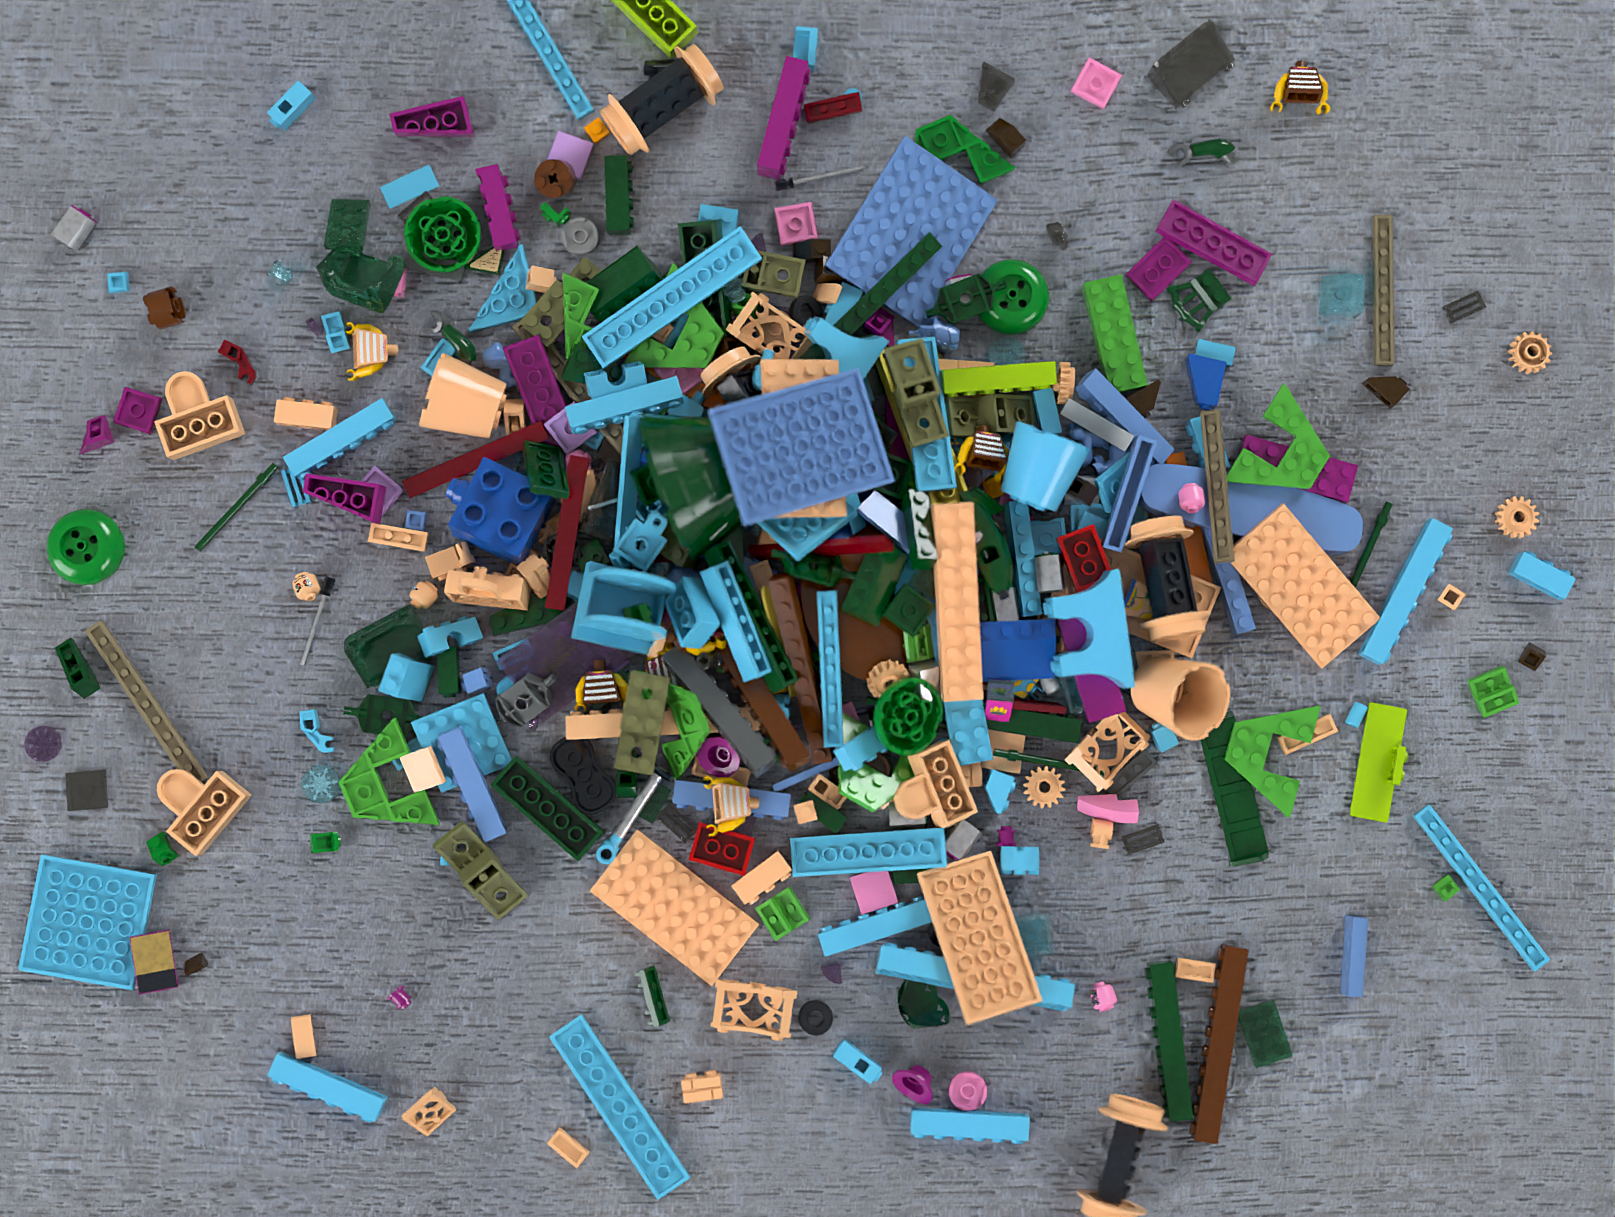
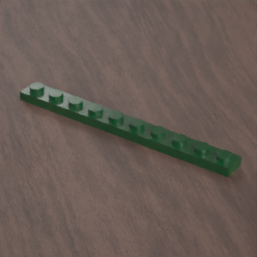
M930 232L927 233L832 326L851 336L942 245ZM814 343L797 360H825V353L819 345Z

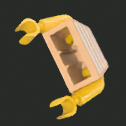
M347 322L346 325L352 327V329L345 332L353 336L354 369H357L356 371L352 369L346 371V373L353 372L354 374L351 379H348L349 381H357L358 378L374 374L388 362V356H398V345L387 344V335L383 334L381 330L371 324H356L355 326L352 322Z
M711 776L704 777V780H711L709 785L703 786L706 789L713 788L715 824L719 823L718 826L710 824L706 827L715 828V832L708 834L709 836L717 835L718 831L722 833L736 829L745 822L747 816L751 815V809H758V797H750L749 789L743 787L740 782L732 777H716V779H712Z

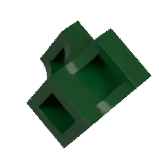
M597 538L580 547L584 556L576 561L583 573L586 563L589 561L608 566L613 565Z

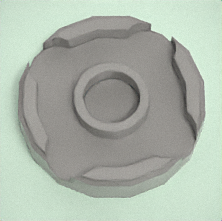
M574 218L566 223L562 230L561 239L564 247L570 253L576 256H585L596 249L599 243V232L596 225L588 219Z

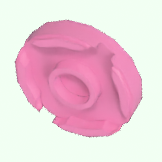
M963 1071L951 1079L948 1094L951 1102L957 1108L963 1111H973L985 1102L987 1086L979 1074L972 1071Z

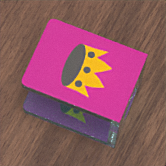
M988 680L985 701H987L985 709L986 720L1009 722L1013 705V681Z

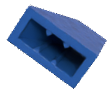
M1189 353L1186 356L1185 362L1194 404L1200 406L1199 409L1211 411L1218 404L1227 362Z

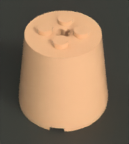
M442 353L426 395L429 403L427 408L423 407L419 426L490 439L493 429L497 430L500 416L504 409L507 397L504 393L507 383L448 354Z
M1153 657L1143 662L1135 672V687L1131 688V698L1138 710L1175 734L1187 740H1200L1207 737L1213 728H1218L1223 721L1229 706L1230 687L1224 678L1225 673L1213 664Z

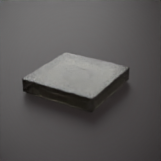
M106 770L65 773L67 811L108 808Z

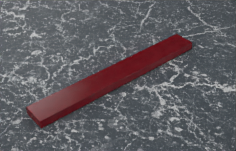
M542 420L406 478L402 480V483L409 498H412L452 481L453 478H458L477 470L483 457L495 462L523 450L524 440L539 443L550 437Z
M570 455L567 480L570 494L568 499L563 498L545 608L565 611L590 460L587 457Z
M885 535L827 539L810 551V553L820 556L889 552L893 551L894 544ZM779 543L751 545L748 552L756 560L763 561L779 559L771 557L773 548L783 552L786 550Z

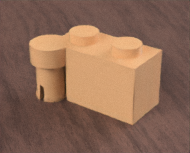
M467 541L425 557L432 578L439 580V582L446 580L448 570L454 571L455 568H460L467 572V568L472 567L471 565L476 563L474 556L469 551Z

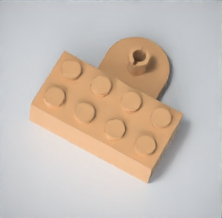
M178 372L168 380L165 394L172 415L154 421L167 458L176 460L245 435L237 408L231 397L226 395L210 401L203 381L191 372Z
M475 567L473 573L466 572V570L455 568L454 571L448 570L444 593L453 603L528 611L531 588L521 575L512 574L509 577L498 572H493L490 575L487 574L488 569L481 567V569H479L480 567Z
M950 740L938 741L915 755L907 756L915 777L901 783L895 792V806L902 816L908 819H919L930 814L936 828H947L978 812Z
M174 769L163 774L157 784V794L160 801L178 816L166 832L195 856L204 854L252 796L224 771H216L204 785L190 772Z

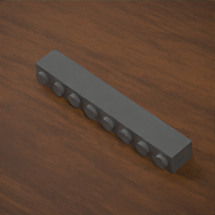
M675 646L662 655L664 666L683 689L696 694L703 713L756 778L776 764V753L774 750L763 743L764 739L761 734L753 731L750 721L746 717L743 719L739 714L740 710L736 704H731L728 701L726 692L723 689L719 690L715 679L704 672V666L700 661L696 662L692 653L680 652Z

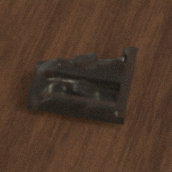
M984 61L982 63L978 103L995 112L1015 82L1014 78Z

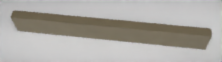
M1373 215L1374 366H1393V215Z
M1220 409L1200 412L1214 563L1235 562Z

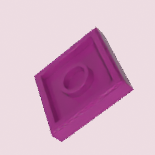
M124 387L113 423L151 435L155 424L154 421H156L163 399Z

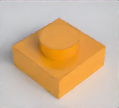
M599 117L584 127V130L595 145L610 135V131Z
M995 477L983 482L986 494L993 499L1006 494L1001 491L1002 477L1000 482H996Z

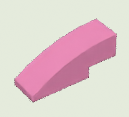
M1117 794L1078 796L1077 810L1086 815L1118 823H1138L1139 808L1137 799L1117 800Z

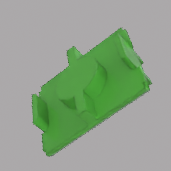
M929 624L923 625L914 638L903 631L905 644L902 645L905 647L907 662L912 663L934 658Z

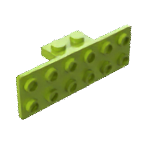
M1373 702L1368 703L1349 812L1350 816L1388 822L1394 785H1400V782L1404 780L1403 764L1406 763L1408 758L1406 747L1401 746L1407 709Z

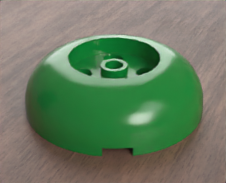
M441 196L440 198L423 201L411 212L406 221L404 236L408 252L419 265L430 271L447 273L463 268L475 257L481 242V228L475 213L468 205L456 198ZM445 221L446 226L439 227L438 223ZM461 231L462 234L455 238L454 233ZM430 236L435 237L434 243L428 242ZM446 246H449L451 248L450 252L448 253L443 252V249ZM421 252H424L433 261L452 259L459 262L452 265H438L426 259Z
M1007 259L998 261L983 271L981 275L991 284L993 283L994 285L1004 281L1007 287L994 294L992 311L989 310L978 314L980 320L990 327L991 330L1004 335H1018L1033 329L1042 320L1049 304V289L1045 278L1038 269L1025 261ZM1021 281L1025 284V287L1020 289L1017 287V283ZM1010 292H1013V294L1016 295V296H1015V297H1010V296H1009V293H1010ZM1020 300L1026 301L1025 307L1019 306L1018 303ZM1004 301L1008 305L1007 308H1001L1000 302Z
M80 509L64 515L54 524L47 538L46 551L52 568L60 577L78 585H94L111 577L117 571L124 557L125 541L117 523L111 517L96 510ZM75 531L80 533L78 538H75ZM92 536L97 537L98 541L95 544L91 541ZM73 549L74 554L69 557L68 552ZM91 554L92 559L87 562L85 556Z
M914 677L897 680L883 691L874 711V728L879 740L887 749L896 754L910 756L923 751L932 743L937 735L936 730L939 721L942 722L943 706L938 691L931 683ZM917 684L924 685V688L929 690L933 702L919 698L913 693L914 687Z

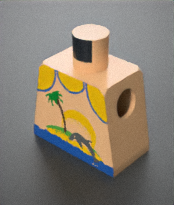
M1130 579L1123 596L1125 615L1150 620L1152 611L1147 587L1135 579Z

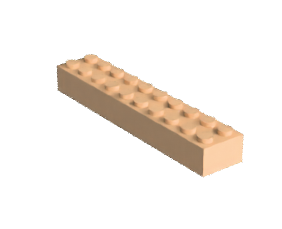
M973 502L930 504L938 558L934 563L941 700L951 702L983 699Z
M748 704L745 707L739 708V714L743 719L746 717L750 721L753 731H760V723L758 720L754 721L749 713L751 709ZM667 707V711H664L663 714L664 720L661 735L680 734L671 709ZM601 710L589 711L590 715H583L582 711L570 712V716H565L566 739L568 740L620 737L622 710H609V714H603ZM704 714V717L707 719L708 727L710 729L709 733H719V731L715 728V726Z

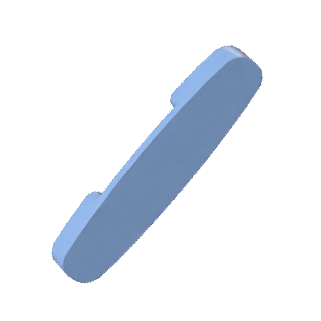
M1155 464L1151 466L1138 501L1139 505L1146 512L1158 517L1181 516L1185 526H1200L1211 530L1205 468L1176 464ZM1227 482L1232 535L1243 537L1283 503L1328 555L1348 553L1361 540L1363 520L1360 513L1351 506L1298 488ZM1195 483L1204 490L1205 505L1197 513H1188L1179 506L1178 493L1185 484Z

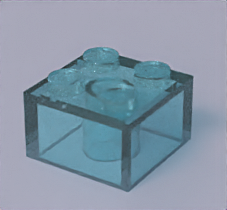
M1048 913L1014 916L1027 956L1053 953Z

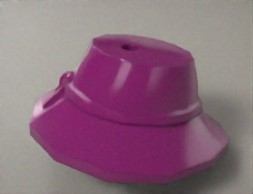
M721 736L707 737L696 754L700 766L715 777H730L738 771L741 762L738 754Z
M913 1065L907 1070H897L893 1073L892 1083L901 1093L917 1103L925 1105L933 1100V1092L930 1088L932 1076L924 1067Z

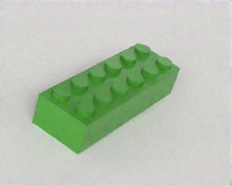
M1122 274L1084 282L1081 288L1102 375L1120 394L1141 390L1148 384Z

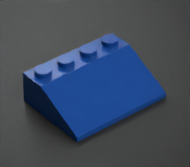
M1055 619L979 622L982 682H988L989 679L1010 681L1054 678L1055 672L1052 673L1051 661H1053V656H1055Z

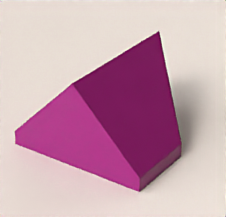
M880 307L864 324L863 332L868 335L884 337L889 341L886 347L894 346L895 316Z
M105 415L87 421L86 434L79 455L115 443Z

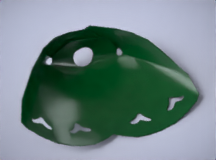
M904 980L898 991V1003L900 1004L898 1008L905 1023L912 1029L947 1025L950 1021L949 1008L946 1002L938 997L936 986ZM927 985L931 992L925 990ZM938 1004L940 1005V1008H942L943 1010H937Z

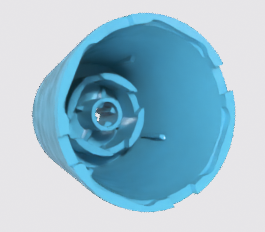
M1017 421L1001 491L1010 494L1009 498L1025 505H1030L1042 511H1045V508L1056 511L1088 456L1090 448Z

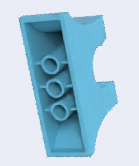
M815 316L813 319L809 318L804 326L806 329L803 332L812 343L819 345L823 349L825 360L839 361V373L859 368L862 379L865 378L889 342L884 337L877 335L866 338L849 336L822 318Z
M1120 569L1104 571L1102 576L1092 586L1081 592L1067 596L1045 598L1046 602L1043 603V610L1048 618H1076L1084 624L1087 632L1086 641L1079 650L1063 652L1053 656L1051 670L1052 673L1055 672V676L1098 674L1112 680L1119 687H1135Z

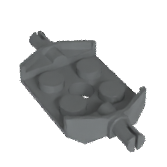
M526 673L522 679L502 694H499L496 697V708L499 711V715L495 717L497 725L502 721H507L512 726L522 727L553 703L549 686L557 681V677L551 674L543 680L531 673ZM518 700H524L527 706H521Z

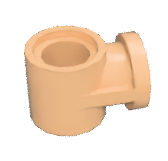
M1093 818L1090 836L1093 838V841L1090 842L1091 847L1109 849L1108 840H1111L1113 833L1112 821Z

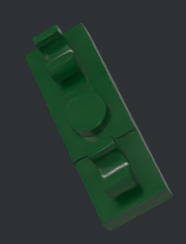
M655 965L639 970L634 976H639L642 982L637 984V987H643L644 999L649 1009L645 1012V1015H651L652 1020L647 1023L648 1025H653L654 1028L660 1027L670 1022Z

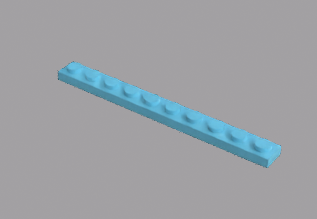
M1427 804L1415 813L1413 818L1532 971H1537L1550 961V958L1431 805Z

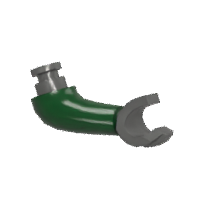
M1221 138L1190 144L1189 146L1186 144H1174L1167 151L1175 153L1178 149L1183 150L1184 158L1177 163L1179 167L1186 164L1191 156H1215L1217 159L1221 158L1223 162L1226 161V168L1239 161L1238 158H1234L1235 153L1233 150L1235 146L1230 141Z
M436 310L430 311L432 317L437 318L438 325L436 328L427 327L426 331L441 333L455 349L458 360L471 366L472 361L477 359L474 345L450 324V319L446 314Z

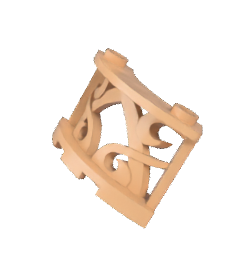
M752 292L750 294L751 298L733 324L729 323L726 330L761 354L764 349L773 351L774 345H782L784 350L779 347L780 351L778 353L774 352L773 359H789L792 349L796 352L791 359L797 360L812 344L810 339L803 333L806 328L768 303L770 300L762 293L757 295ZM759 303L764 307V311L759 313L756 309L758 318L754 319L750 314ZM769 309H771L772 311H774V312L777 313L778 315H769V316H768V314H769ZM749 318L751 322L743 326L745 321ZM787 321L794 325L796 328L790 331ZM780 322L784 334V342L777 340L768 343L765 347L761 345L764 340V332L760 324ZM755 326L760 332V336L757 338L752 336V333L756 331L754 329ZM796 333H802L806 337L799 348L791 345V341H800L795 338Z
M1126 712L1101 719L1100 723L1095 727L1096 730L1092 728L1065 758L1069 765L1073 763L1097 787L1096 790L1098 792L1103 788L1105 790L1113 784V777L1138 750L1142 752L1149 745L1147 741L1151 736ZM1118 716L1128 725V727L1124 729L1122 728V724ZM1109 729L1110 734L1115 731V734L1113 736H1106L1105 730ZM1129 729H1132L1140 737L1135 744L1129 742L1130 738L1134 737V735L1124 737V733ZM1096 737L1103 741L1117 739L1115 759H1097L1099 756V746L1095 740ZM1089 747H1092L1094 749L1093 757H1090L1093 753H1090L1088 751ZM1124 749L1130 750V751L1124 756ZM1109 766H1114V767L1112 768V770L1110 771L1108 767H1109ZM1100 770L1104 772V777L1100 775Z
M716 979V1001L713 1022H711L710 1026L717 1028V1031L722 1033H728L729 1030L753 1032L772 1036L771 1039L776 1041H783V1038L791 1037L789 1029L793 999L797 998L796 990L779 986L771 987L756 982L747 984L741 983L738 980ZM725 991H727L729 1003L724 1004ZM739 993H745L746 999L737 1002L736 999H741ZM758 993L761 1005L769 1011L762 1017L752 1021L739 1006L748 1003L753 994ZM766 996L771 997L772 1000L769 1004H774L773 1006L768 1005L764 1001ZM782 1002H783V1010H782V1012H781V1011L778 1010V1009L780 1008V1006H781V1004H782ZM731 1007L733 1010L728 1011L725 1016L730 1015L732 1020L723 1022V1008ZM775 1013L781 1016L780 1030L772 1026L773 1022L779 1024L778 1019L773 1016ZM738 1019H740L744 1024H738L736 1022L738 1021ZM766 1022V1027H760V1025Z

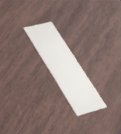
M1070 398L1060 413L1123 451H1126L1134 437L1132 434Z

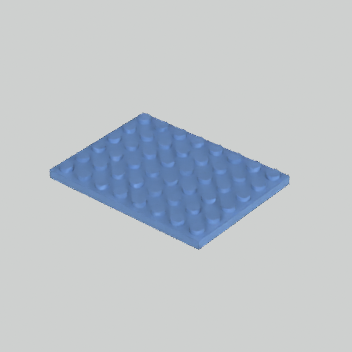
M904 136L824 266L866 293L930 232L942 247L883 304L919 328L923 317H926L925 310L932 309L938 299L939 288L946 286L945 280L953 275L998 200L917 143Z
M859 368L708 410L743 526L894 482Z

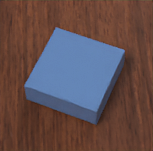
M407 510L404 529L424 532L427 513Z

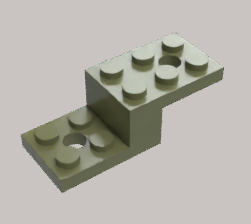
M757 250L763 260L728 283V289L748 294L754 292L757 295L767 292L798 299L806 260ZM780 271L788 273L789 276L786 280H780L777 277Z
M584 257L569 275L583 281L593 278L601 270ZM558 280L552 284L519 321L533 336L539 334L542 343L548 349L565 331L563 281L560 283ZM550 317L552 319L551 324L543 326L541 324L542 318Z
M923 338L885 348L884 352L897 386L892 394L911 448L948 438L949 434L937 402L941 390ZM905 359H913L915 365L908 367L905 364ZM919 420H927L929 427L922 428L919 425Z
M989 394L977 399L944 398L949 437H971L977 431V428L982 425L988 426L989 433L999 435L1013 434L1017 421L1037 428L1033 396Z
M631 671L620 725L621 733L614 765L615 769L653 775L670 678ZM645 688H649L653 692L652 697L648 700L643 699L641 696V692ZM634 747L642 749L643 754L640 758L632 756L631 752Z
M463 820L433 844V848L457 871L462 884L497 920H500L528 897L527 892L503 868L499 857ZM459 843L466 844L462 850L455 849ZM499 891L506 892L503 897H496V894Z

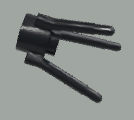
M677 59L645 60L644 76H649V79L661 71V68H666Z

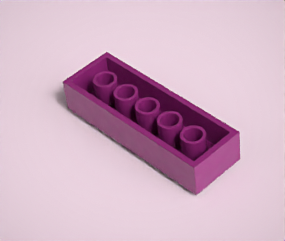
M790 56L785 58L757 163L758 175L775 180H780L781 175L785 176L787 169L786 157H790L792 150L791 139H795L797 131L796 121L799 122L801 117L800 103L804 104L806 86H809L811 79V68H808V61Z
M1245 435L1241 440L1238 455L1245 448L1277 467L1289 446ZM1329 457L1311 488L1302 490L1346 504L1350 499L1358 465Z

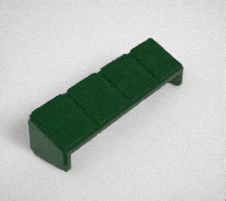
M1228 711L1218 728H1213L1208 733V736L1200 739L1231 860L1228 864L1229 866L1236 867L1265 861L1269 858V849L1252 784L1224 760L1234 722H1236L1233 712Z

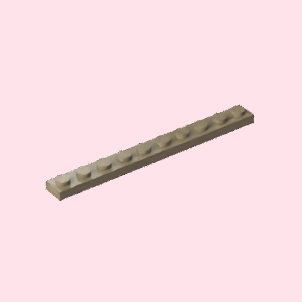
M519 322L512 327L521 340L533 336ZM543 344L557 382L576 404L591 400L588 396L586 384L560 379L567 362L553 345L548 349ZM611 423L602 429H598L621 456L624 431L621 424Z
M100 620L85 630L176 768L190 772L202 783L209 778L104 621Z

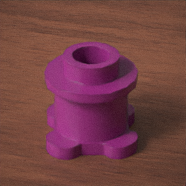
M1001 826V830H997L999 832V839L996 845L1016 846V843H1014V833H1016V830H1012V826Z
M404 985L398 987L386 998L388 1001H393L397 1006V1010L400 1008L404 1010L412 1003L410 1001L412 996H408L403 990L405 988Z

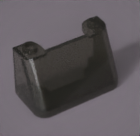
M1209 19L1157 60L1151 67L1147 77L1174 109L1177 110L1179 107L1185 108L1192 101L1190 99L1191 96L1218 73L1224 71L1228 73L1233 69L1235 58L1217 27Z
M600 458L598 460L596 468H599L600 472L596 473L598 478L588 507L618 498L621 463L609 458ZM618 502L589 510L587 507L586 513L582 514L585 518L582 519V522H579L578 532L614 545Z

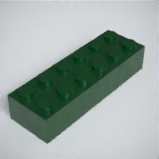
M721 219L678 223L682 266L723 238ZM726 284L703 300L704 306L724 331L723 337L732 335L726 330L729 323L732 324L728 284Z
M519 755L515 756L490 784L577 862L585 856L605 833L604 829L588 815L577 809L572 801Z

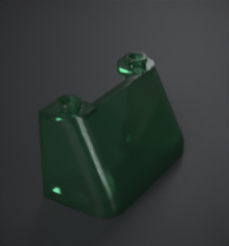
M343 237L316 266V269L325 289L332 296L378 313H384L391 303L406 265L404 259L399 255H391L388 258V262L363 254L361 246L357 241Z
M411 604L354 632L344 640V652L367 689L372 686L377 687L381 685L391 654L401 653L412 658L418 657L421 660H428L433 657L425 658L417 637L423 633L424 626Z

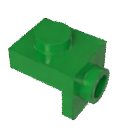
M546 202L540 206L543 212L541 216L547 222L552 221L557 227L561 224H566L570 219L571 212L567 207L560 214H557Z
M638 603L622 609L626 619L645 623L652 622L650 618L652 617L650 607L646 606V603Z
M163 831L146 841L152 859L161 866L171 863L178 857L177 852L171 848L168 837Z
M337 832L310 834L311 853L339 851V847H341L340 835Z

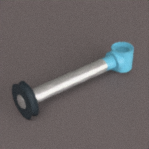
M655 764L653 775L650 776L609 840L605 839L603 844L599 846L597 859L600 863L610 864L614 861L616 854L620 850L619 844L661 780L665 779L670 782V777H674L663 767ZM609 849L612 852V856L604 858L601 851Z

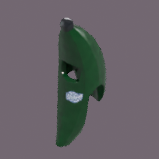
M968 490L962 491L959 494L960 502H973L976 565L991 590L999 595L1000 600H1005L1010 597L1008 592L1011 588L1013 575L1012 561L1005 536L994 523L985 506Z

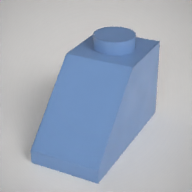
M478 668L462 675L461 685L468 694L493 687L488 670L485 668Z

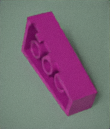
M464 96L389 114L393 131L397 136L475 137Z
M498 164L475 169L476 175L482 183L479 187L483 199L486 201L484 208L487 218L490 219L488 224L495 250L505 251L518 248V241H521L519 230H515L514 226L517 219L515 212H511L510 205H513L511 194H507L506 187H509L507 175L503 176Z
M306 473L303 492L380 525L387 487L375 483Z

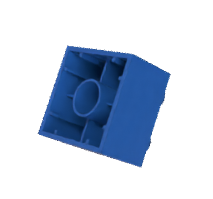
M483 457L471 482L466 479L461 481L460 479L453 478L445 495L452 500L453 504L457 505L448 523L452 535L516 566L526 561L556 503V499L553 496L538 495L530 492L526 476L486 457Z

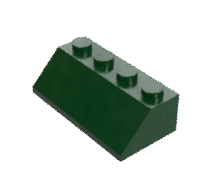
M638 245L586 282L599 289L589 311L600 323L663 280L659 268Z
M895 546L893 551L866 553L844 601L842 612L878 627L883 617L882 614L888 606L909 556Z

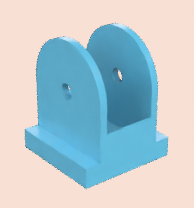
M592 561L587 562L571 638L642 655L648 654L652 641L666 638L667 631L660 627L665 605L664 601L666 595L675 592L676 584L645 573ZM638 603H646V606H649L652 612V617H650L652 622L645 623L626 619L622 609Z

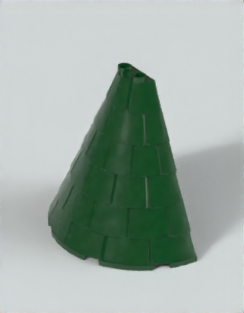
M643 414L642 418H640L641 436L646 449H650L645 454L660 500L669 507L666 509V514L682 547L689 548L687 555L693 561L698 560L712 544L714 545L741 519L711 420L708 417Z

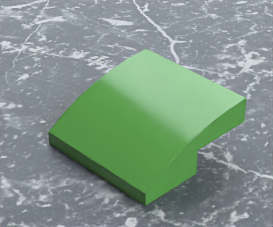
M1499 666L1467 679L1476 705L1484 718L1520 704L1515 687L1511 685L1504 666Z
M790 886L755 908L775 941L810 920L809 915Z

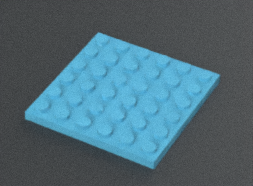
M42 854L18 970L135 990L136 977L129 936L146 933L157 874Z

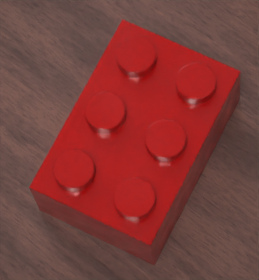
M1094 524L1056 538L1075 592L1089 588L1102 576L1104 571L1111 570Z
M699 822L688 860L745 876L756 837L732 830L722 833L718 831L717 835L709 836L708 834L715 832V828H706L710 824Z

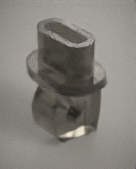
M1059 222L1046 224V230L1052 242L1057 246L1059 245L1062 251L1068 248V236L1064 232L1063 225Z

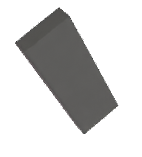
M421 252L426 259L438 265H452L459 262L452 259L433 261L424 252ZM410 253L406 264L407 269L462 282L465 266L459 270L447 273L430 271L419 265Z
M1145 748L1117 772L1112 779L1113 784L1105 791L1108 794H1117L1118 797L1157 765L1158 762Z

